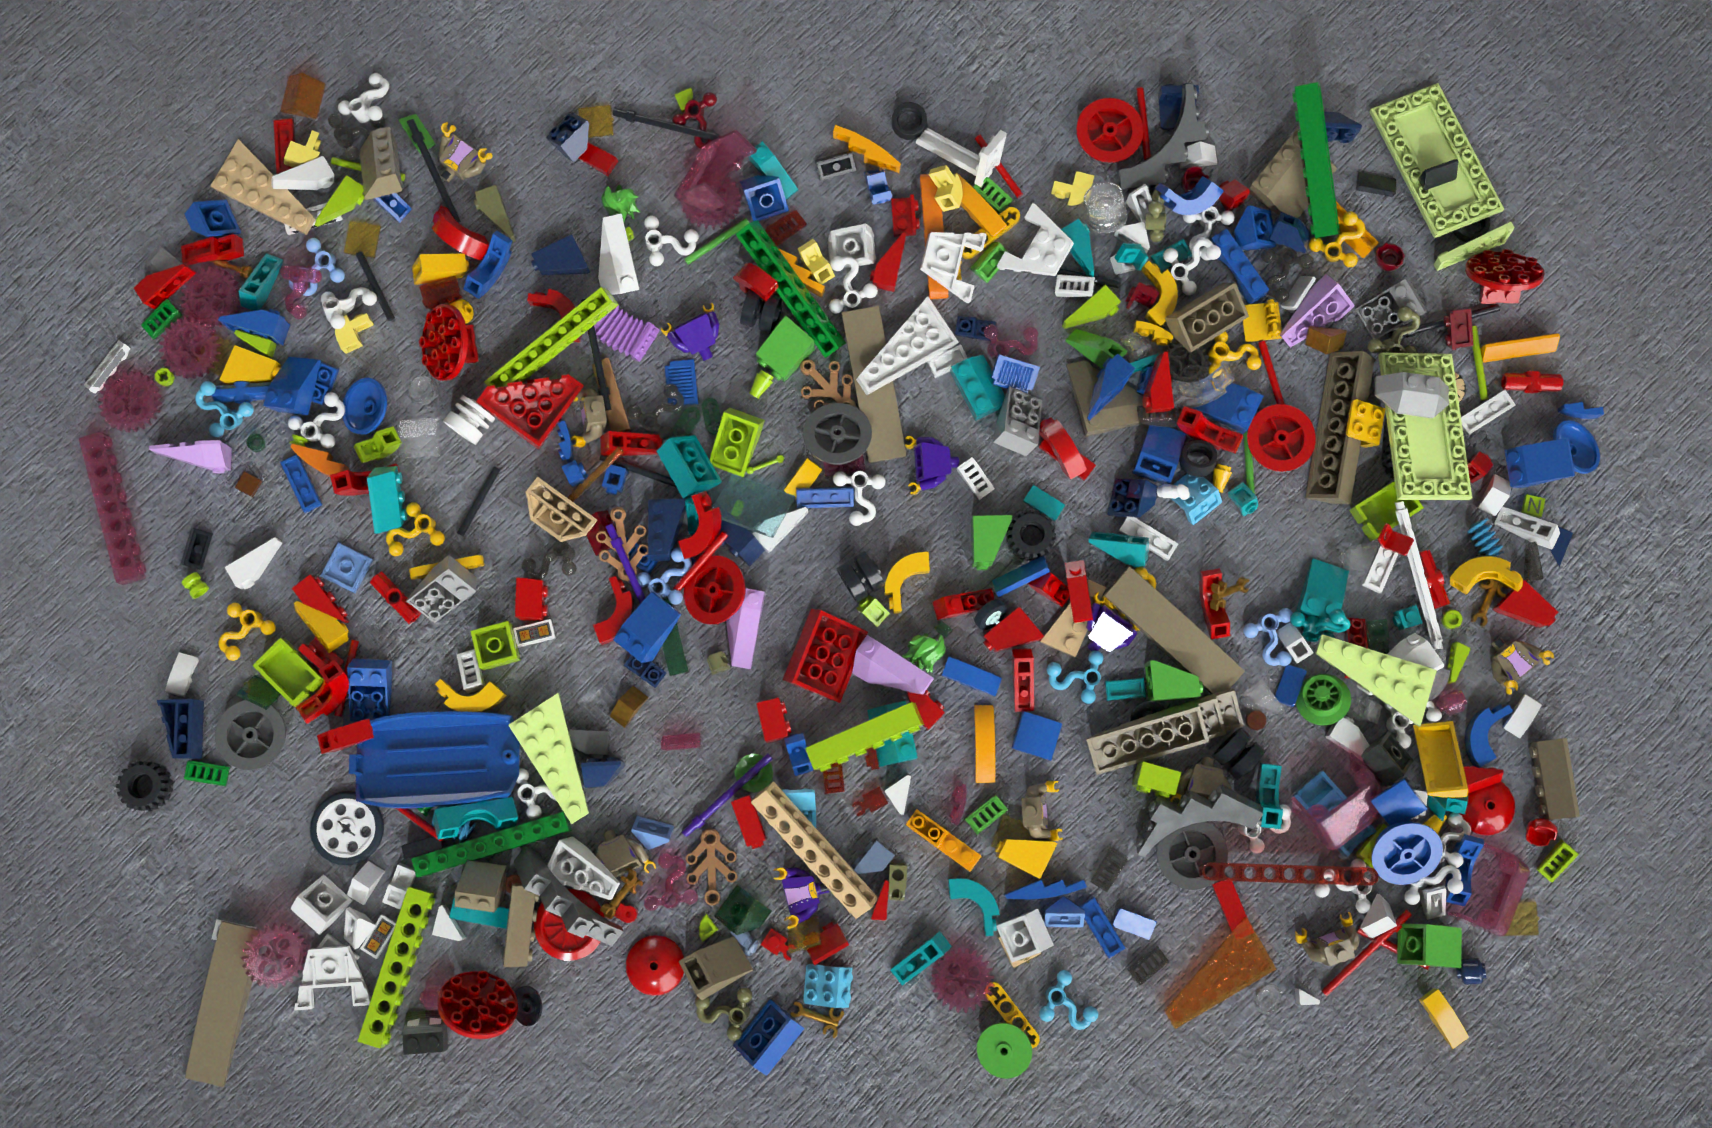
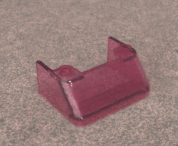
M737 130L708 142L700 150L677 188L674 197L678 201L704 212H713L717 208L725 206L726 202L717 194L728 174L731 171L739 170L744 164L742 162L744 158L756 153L757 149Z
M1353 753L1349 754L1350 768L1356 773L1354 782L1359 790L1333 810L1329 811L1325 806L1319 804L1313 805L1306 810L1295 797L1291 798L1294 814L1328 849L1332 850L1340 848L1381 816L1372 804L1371 798L1381 793L1383 789L1373 773Z
M1484 843L1481 850L1500 857L1498 861L1499 868L1502 872L1506 873L1492 910L1484 909L1480 911L1476 920L1456 912H1449L1448 916L1492 935L1503 936L1510 928L1527 883L1530 869L1526 863L1515 855Z

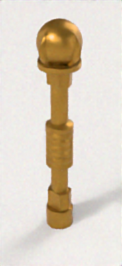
M225 260L210 261L222 268L235 270L240 273V276H244L245 279H248L253 272L250 266L237 267Z

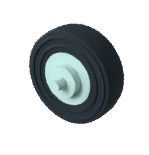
M999 599L992 600L977 612L974 622L981 630H988L1003 619L1007 612V607Z

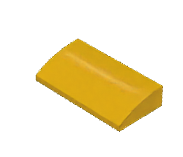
M1453 721L1421 724L1420 727L1413 725L1427 795L1467 797L1468 786Z

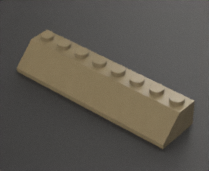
M1364 351L1330 353L1316 433V443L1305 497L1307 499L1331 504H1351L1361 440L1346 435L1352 400L1358 399L1368 403L1375 361L1374 357Z

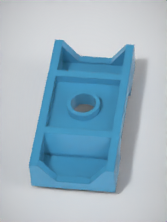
M1324 771L1315 775L1291 797L1331 839V843L1344 857H1348L1356 846L1376 832L1374 827ZM1333 808L1339 811V817L1336 820L1330 817V811Z

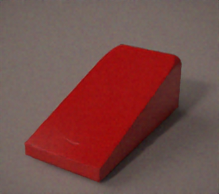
M587 143V150L578 158L606 176L610 175L618 163L617 157L590 143Z
M888 880L884 881L871 916L872 920H887Z

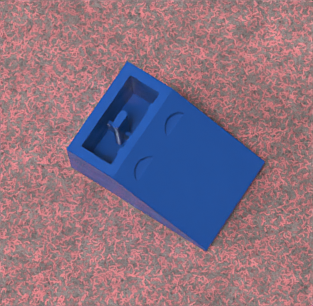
M1151 421L1132 474L1162 485L1165 483L1170 484L1187 434Z
M352 659L347 667L350 721L373 720L390 716L392 660Z

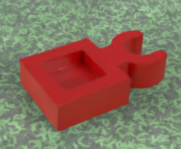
M771 928L761 943V946L776 956L779 952H782L784 958L789 961L792 958L787 955V951L789 949L797 951L795 946H787L785 943L788 939L773 928Z

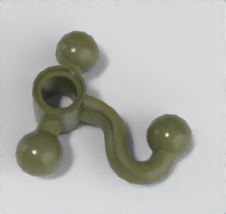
M1159 184L1156 185L1152 201L1148 205L1149 213H1146L1145 222L1146 230H1151L1149 233L1150 240L1156 243L1163 239V230L1166 228L1165 205H1163L1165 200L1159 197L1161 193L1156 190Z
M1402 306L1397 311L1398 318L1401 321L1412 319L1413 323L1397 329L1392 337L1386 339L1383 343L1379 339L1370 340L1368 350L1374 354L1381 351L1383 353H1418L1416 347L1408 345L1403 348L1400 342L1403 335L1418 329L1421 321L1420 316L1413 312L1410 307Z
M748 988L739 989L737 992L739 1003L734 1007L718 1006L711 1015L704 1013V1009H707L710 1005L709 997L704 1000L696 997L697 1017L704 1023H712L722 1013L729 1015V1020L733 1025L728 1027L727 1036L730 1040H739L742 1036L740 1025L750 1016V1008L746 1003L751 1001L752 992ZM736 1010L743 1013V1018L736 1015Z

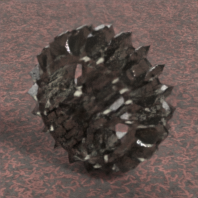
M1177 339L1175 344L1170 342L1168 344L1169 347H1164L1163 351L1168 352L1169 366L1171 363V365L1177 368L1176 374L1170 366L1171 382H1175L1174 388H1177L1179 384H1181V389H1185L1186 384L1189 389L1193 387V383L1198 386L1200 384L1199 380L1203 381L1205 379L1204 375L1208 374L1209 371L1206 369L1210 366V363L1206 362L1209 356L1203 355L1206 349L1200 350L1197 348L1189 352ZM1176 351H1185L1183 356H1172ZM1191 354L1196 357L1198 365L1192 360ZM1186 358V367L1182 370V361ZM1187 371L1197 372L1195 375L1191 377H1182L1183 374Z

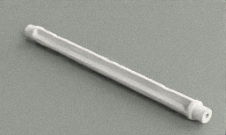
M1399 501L1395 503V512L1401 534L1414 539L1407 556L1423 615L1427 623L1430 641L1435 651L1442 650L1443 639L1436 620V613L1424 575L1414 532L1412 531L1408 510L1405 508L1404 501Z

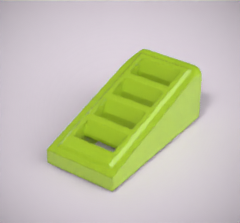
M235 330L234 334L266 356L273 357L277 345L272 340Z
M1459 642L1452 643L1446 683L1456 682L1471 650L1470 647Z
M1561 839L1536 870L1552 883L1579 854ZM1564 849L1569 854L1565 856L1561 850ZM1557 855L1564 859L1562 863L1556 858ZM1552 860L1559 865L1557 869L1550 864ZM1546 866L1553 871L1552 875L1544 869Z

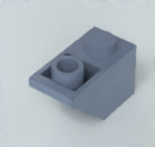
M878 841L875 843L870 842L864 849L866 852L865 856L862 859L858 857L852 867L857 874L883 871L895 855Z

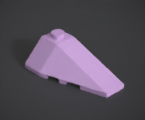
M1326 274L1310 289L1280 333V336L1289 347H1292L1306 339L1309 326L1326 328V324L1331 321L1336 322L1340 320L1355 305L1341 286Z
M220 440L195 441V444L182 442L179 444V447H176L174 444L149 446V450L156 454L213 471V473L221 474L225 473V470H231L232 448Z
M746 588L742 606L734 615L726 620L731 664L734 667L751 670L765 599L764 591Z
M868 635L856 650L852 673L869 684L883 685L888 688L893 687L902 691L923 695L934 679Z

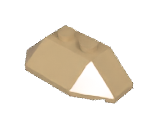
M539 477L534 480L526 491L530 520L560 542L586 536L598 521Z

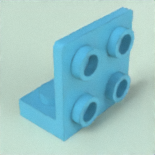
M1187 473L1173 484L1176 486L1183 484L1189 489L1190 496L1186 500H1182L1180 497L1171 499L1185 511L1187 519L1192 525L1196 524L1222 503L1218 489L1204 477H1195Z

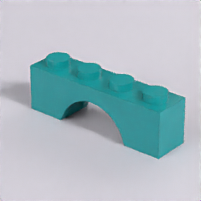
M513 797L497 798L490 801L483 800L471 804L463 803L452 807L442 806L435 809L433 823L437 839L457 837L460 827L467 821L474 819L487 821L496 830L515 827L518 815Z

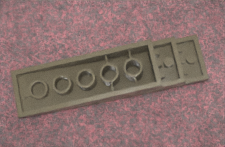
M879 306L842 312L858 408L866 415L872 428V438L867 449L869 463L906 457L893 381L866 395L856 380L886 345Z
M1128 567L1104 594L1120 612L1182 671L1199 676V681H1202L1203 687L1211 694L1230 689L1245 672L1204 632L1131 567Z
M1232 688L1136 719L1088 737L1086 740L1096 774L1098 775L1208 743L1209 739L1227 734L1226 731L1242 727L1244 723L1235 690Z
M221 921L199 1009L185 1078L225 1087L256 971L254 967L259 952L257 947L262 930Z

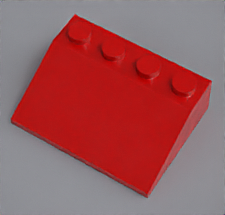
M811 609L783 680L840 703L853 672L856 650L867 636L868 631L822 610Z

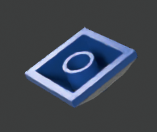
M757 175L740 181L753 221H761L789 211L779 177Z
M227 200L193 202L184 213L191 230L206 237L241 233Z
M1247 206L1234 230V240L1242 250L1250 251L1277 247L1276 243L1270 239L1273 228L1271 211Z

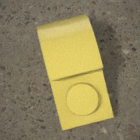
M311 131L306 147L291 141L284 157V164L294 168L319 158L320 152L318 150L321 144L319 133Z
M947 165L930 169L929 176L938 188L935 200L943 212L959 208L963 197V189L958 174H952Z
M1076 171L1072 185L1054 181L1051 194L1061 199L1069 198L1067 204L1069 206L1079 205L1087 199L1093 184L1094 175Z
M814 239L798 248L801 256L800 259L805 268L811 271V277L815 282L824 284L835 277L830 264L822 256Z
M367 313L356 315L353 320L345 315L343 316L345 318L344 327L335 329L336 339L344 353L347 354L363 346L357 333L374 325Z

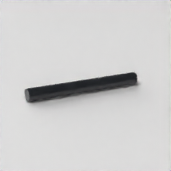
M363 252L356 253V257L374 293L377 295V300L387 320H394L395 317Z
M493 467L457 534L464 537L498 476L500 469Z

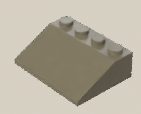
M1298 129L1294 131L1249 188L1250 195L1277 215L1283 212L1295 218H1298L1310 203V197H1307L1305 192V186H1308L1307 178L1303 176L1305 160H1302L1300 155V148H1303L1302 140L1299 141ZM1331 162L1332 175H1333V173L1337 170V168H1336V167L1333 165V163Z

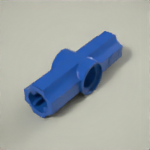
M239 381L234 382V385L215 386L216 389L212 398L213 401L221 403L234 402L238 404L265 400L270 382L250 383Z

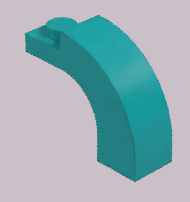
M1261 763L1259 781H1257L1256 803L1261 805L1264 813L1258 822L1260 827L1281 829L1283 809L1279 805L1281 765Z
M962 878L948 879L950 899L968 898L975 901L983 914L985 936H994L993 931H997L996 919H992V916L1000 915L993 895L984 886L975 881Z

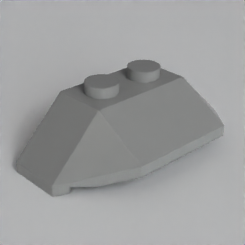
M1407 372L1375 377V396L1397 414L1433 419L1449 405V387L1439 377Z

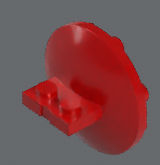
M1504 249L1501 252L1483 250V253L1471 257L1467 261L1465 268L1466 275L1474 282L1482 285L1479 298L1481 304L1519 303L1521 291L1539 286L1543 282L1545 273L1543 267L1537 263L1536 258L1515 254L1509 249Z
M440 304L427 313L423 333L419 339L423 355L422 364L426 366L429 373L435 379L440 381L452 380L460 373L464 363H476L479 361L475 345L473 325H466L461 312L450 304Z
M484 970L469 971L457 974L445 982L438 996L437 1008L443 1022L454 1032L468 1038L488 1039L503 1034L512 1026L518 1012V1000L513 989L504 979Z

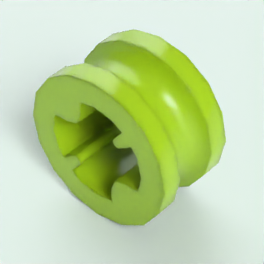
M160 368L155 373V380L160 385L166 387L173 384L175 376L169 369ZM167 373V380L161 378L163 374L166 375Z
M292 434L293 440L289 441V444L306 447L305 443H308L309 440Z

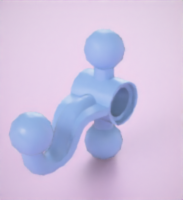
M310 238L306 242V247L308 251L316 254L315 264L308 272L310 287L304 288V282L299 276H293L289 279V287L294 291H298L301 295L310 296L317 291L318 281L316 272L321 268L328 269L331 280L336 283L344 280L345 273L342 269L335 267V256L332 253L323 251L321 243L317 238ZM325 255L329 257V263L327 265H323L322 258Z
M680 547L672 550L671 558L675 562L683 561L685 565L682 569H668L660 579L656 578L653 580L647 572H641L637 575L641 587L648 586L650 593L654 592L661 598L668 597L669 602L673 605L680 604L683 600V595L679 590L671 591L668 581L671 576H684L692 567L691 559L684 560ZM659 584H662V585H663L662 591L659 592V593H657V592H656L657 586H658Z
M1282 608L1276 616L1274 614L1263 615L1258 619L1257 624L1248 623L1243 628V633L1248 638L1257 636L1258 631L1269 633L1271 640L1263 649L1262 656L1264 661L1272 666H1287L1291 662V655L1287 651H1280L1276 658L1270 656V652L1278 644V635L1275 629L1279 626V622H1290V616L1293 612L1288 608ZM1266 618L1272 621L1270 628H1267L1264 624Z

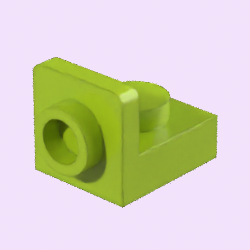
M870 595L861 600L856 608L876 627L890 614L876 598Z

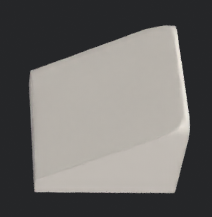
M1115 255L1110 258L1115 275L1136 270L1132 263H1117L1114 258Z
M1295 988L1297 1004L1315 1005L1320 1003V1000Z

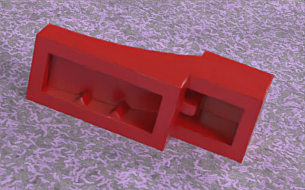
M231 234L218 239L212 236L181 246L182 264L189 266L201 262L215 260L230 261L243 257V239L235 234Z

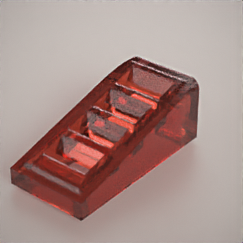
M794 210L767 226L765 231L774 244L778 246L804 228L807 223L798 211ZM794 218L798 225H795L791 219Z
M831 764L832 768L838 767V771H823L825 794L845 792L842 764ZM839 775V779L828 780L827 776ZM840 782V786L838 787L828 786V784Z

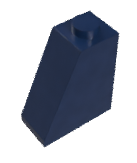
M569 235L531 253L534 259L531 263L535 271L539 270L541 275L590 273L573 235Z

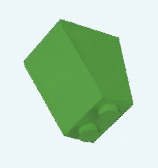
M785 316L756 352L757 363L764 369L766 367L772 371L770 374L779 381L781 379L785 383L797 370L801 362L807 359L815 350L814 340Z
M1012 515L972 517V567H976V570H988V567L992 566L1012 520Z
M1150 660L1144 664L1148 701L1189 700L1201 696L1200 693H1203V683L1199 681V676L1155 660Z
M1430 924L1401 925L1402 928L1398 931L1397 964L1461 968L1462 928Z

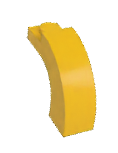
M1148 261L1142 267L1141 272L1155 285L1160 293L1158 303L1147 312L1145 318L1151 324L1162 327L1166 323L1165 318L1172 314L1176 307L1178 298L1177 285L1168 269L1161 274L1160 268L1155 263L1152 264Z
M928 552L910 554L899 560L890 570L885 583V595H892L889 598V609H893V614L902 612L900 595L902 583L912 575L928 574L930 572Z
M1484 556L1471 559L1460 565L1451 575L1450 585L1467 595L1477 582L1484 579H1495L1518 592L1523 585V578L1518 572L1510 571L1511 562L1498 557Z
M442 679L435 683L439 688L437 692L444 698L449 697L444 704L458 712H487L499 705L507 696L490 681L479 693L473 696H461Z

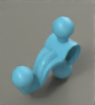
M205 381L196 393L195 401L201 409H218L222 415L220 423L210 425L209 433L211 436L221 437L224 434V429L232 430L242 423L243 416L249 417L253 414L254 407L248 402L241 403L238 411L230 410L219 401L205 402L203 397L205 395H213L216 389L214 383ZM229 416L234 419V424L229 421Z
M1092 651L1088 656L1089 663L1091 664L1090 669L1086 672L1072 671L1063 682L1056 680V677L1061 674V665L1057 662L1049 663L1046 671L1049 675L1050 685L1054 689L1064 690L1075 678L1084 679L1087 686L1081 693V700L1086 704L1093 703L1096 699V694L1093 691L1094 686L1101 680L1098 665L1104 660L1103 654L1099 651ZM1089 672H1095L1098 675L1096 682L1090 683L1087 680Z
M1062 970L1057 974V985L1051 986L1046 990L1045 996L1048 1003L1040 1009L1039 1017L1045 1022L1051 1021L1055 1015L1054 1007L1063 1004L1069 1008L1068 1018L1071 1026L1078 1030L1085 1029L1098 1018V1011L1095 1007L1088 1006L1083 1011L1084 1020L1081 1022L1077 1021L1076 1005L1071 999L1066 997L1063 991L1064 987L1071 983L1072 975L1069 971ZM1054 991H1059L1060 998L1057 1001H1052L1051 994Z

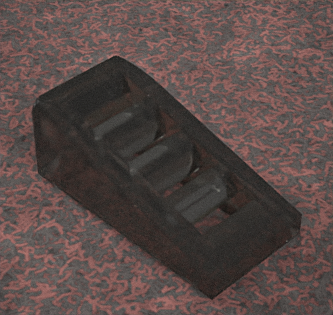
M1174 405V408L1168 412H1155L1156 418H1154V413H1148L1149 418H1146L1145 408L1143 406L1137 407L1139 424L1172 428L1177 425L1179 419L1178 405Z
M1536 541L1526 545L1523 580L1527 583L1537 582L1544 578Z
M1110 847L1090 882L1108 892L1127 863L1128 857L1115 848ZM1112 855L1119 859L1120 862L1118 863L1111 858ZM1109 862L1110 864L1115 866L1116 869L1114 870L1111 867L1107 866V863ZM1103 869L1111 873L1112 876L1110 877L1103 873ZM1101 876L1108 881L1107 884L1099 880L1098 877Z
M1156 946L1126 970L1137 985L1140 986L1168 964L1169 960L1161 949ZM1156 953L1162 960L1160 964L1155 959L1153 954ZM1150 958L1156 967L1153 968L1147 959ZM1142 963H1145L1150 970L1148 973L1142 967ZM1139 968L1144 976L1140 977L1135 969Z

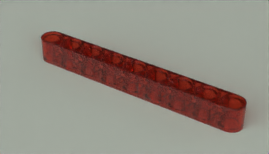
M1208 862L1203 863L1198 871L1202 879L1209 881L1370 886L1376 884L1379 879L1378 872L1370 867ZM1207 866L1213 868V875L1211 877L1205 875L1204 871ZM1228 866L1233 870V875L1230 878L1226 877L1224 873L1225 868ZM1247 867H1250L1253 871L1251 878H1247L1244 874ZM1266 868L1272 870L1273 874L1270 879L1264 876ZM1287 868L1292 871V877L1289 880L1284 876V871ZM1307 869L1312 872L1310 880L1304 877V872ZM1326 870H1329L1332 874L1329 881L1324 878ZM1347 870L1351 873L1349 881L1344 879V873ZM1366 871L1371 874L1369 882H1366L1363 877Z

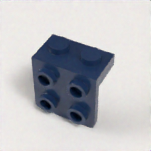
M1166 84L1161 86L1158 93L1160 127L1162 130H1174L1181 109L1182 85ZM1193 85L1194 87H1196L1198 95L1199 85Z

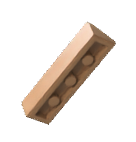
M609 357L604 358L601 361L606 385L609 387L611 394L609 399L612 410L606 411L611 431H631ZM592 364L594 375L599 388L595 364Z

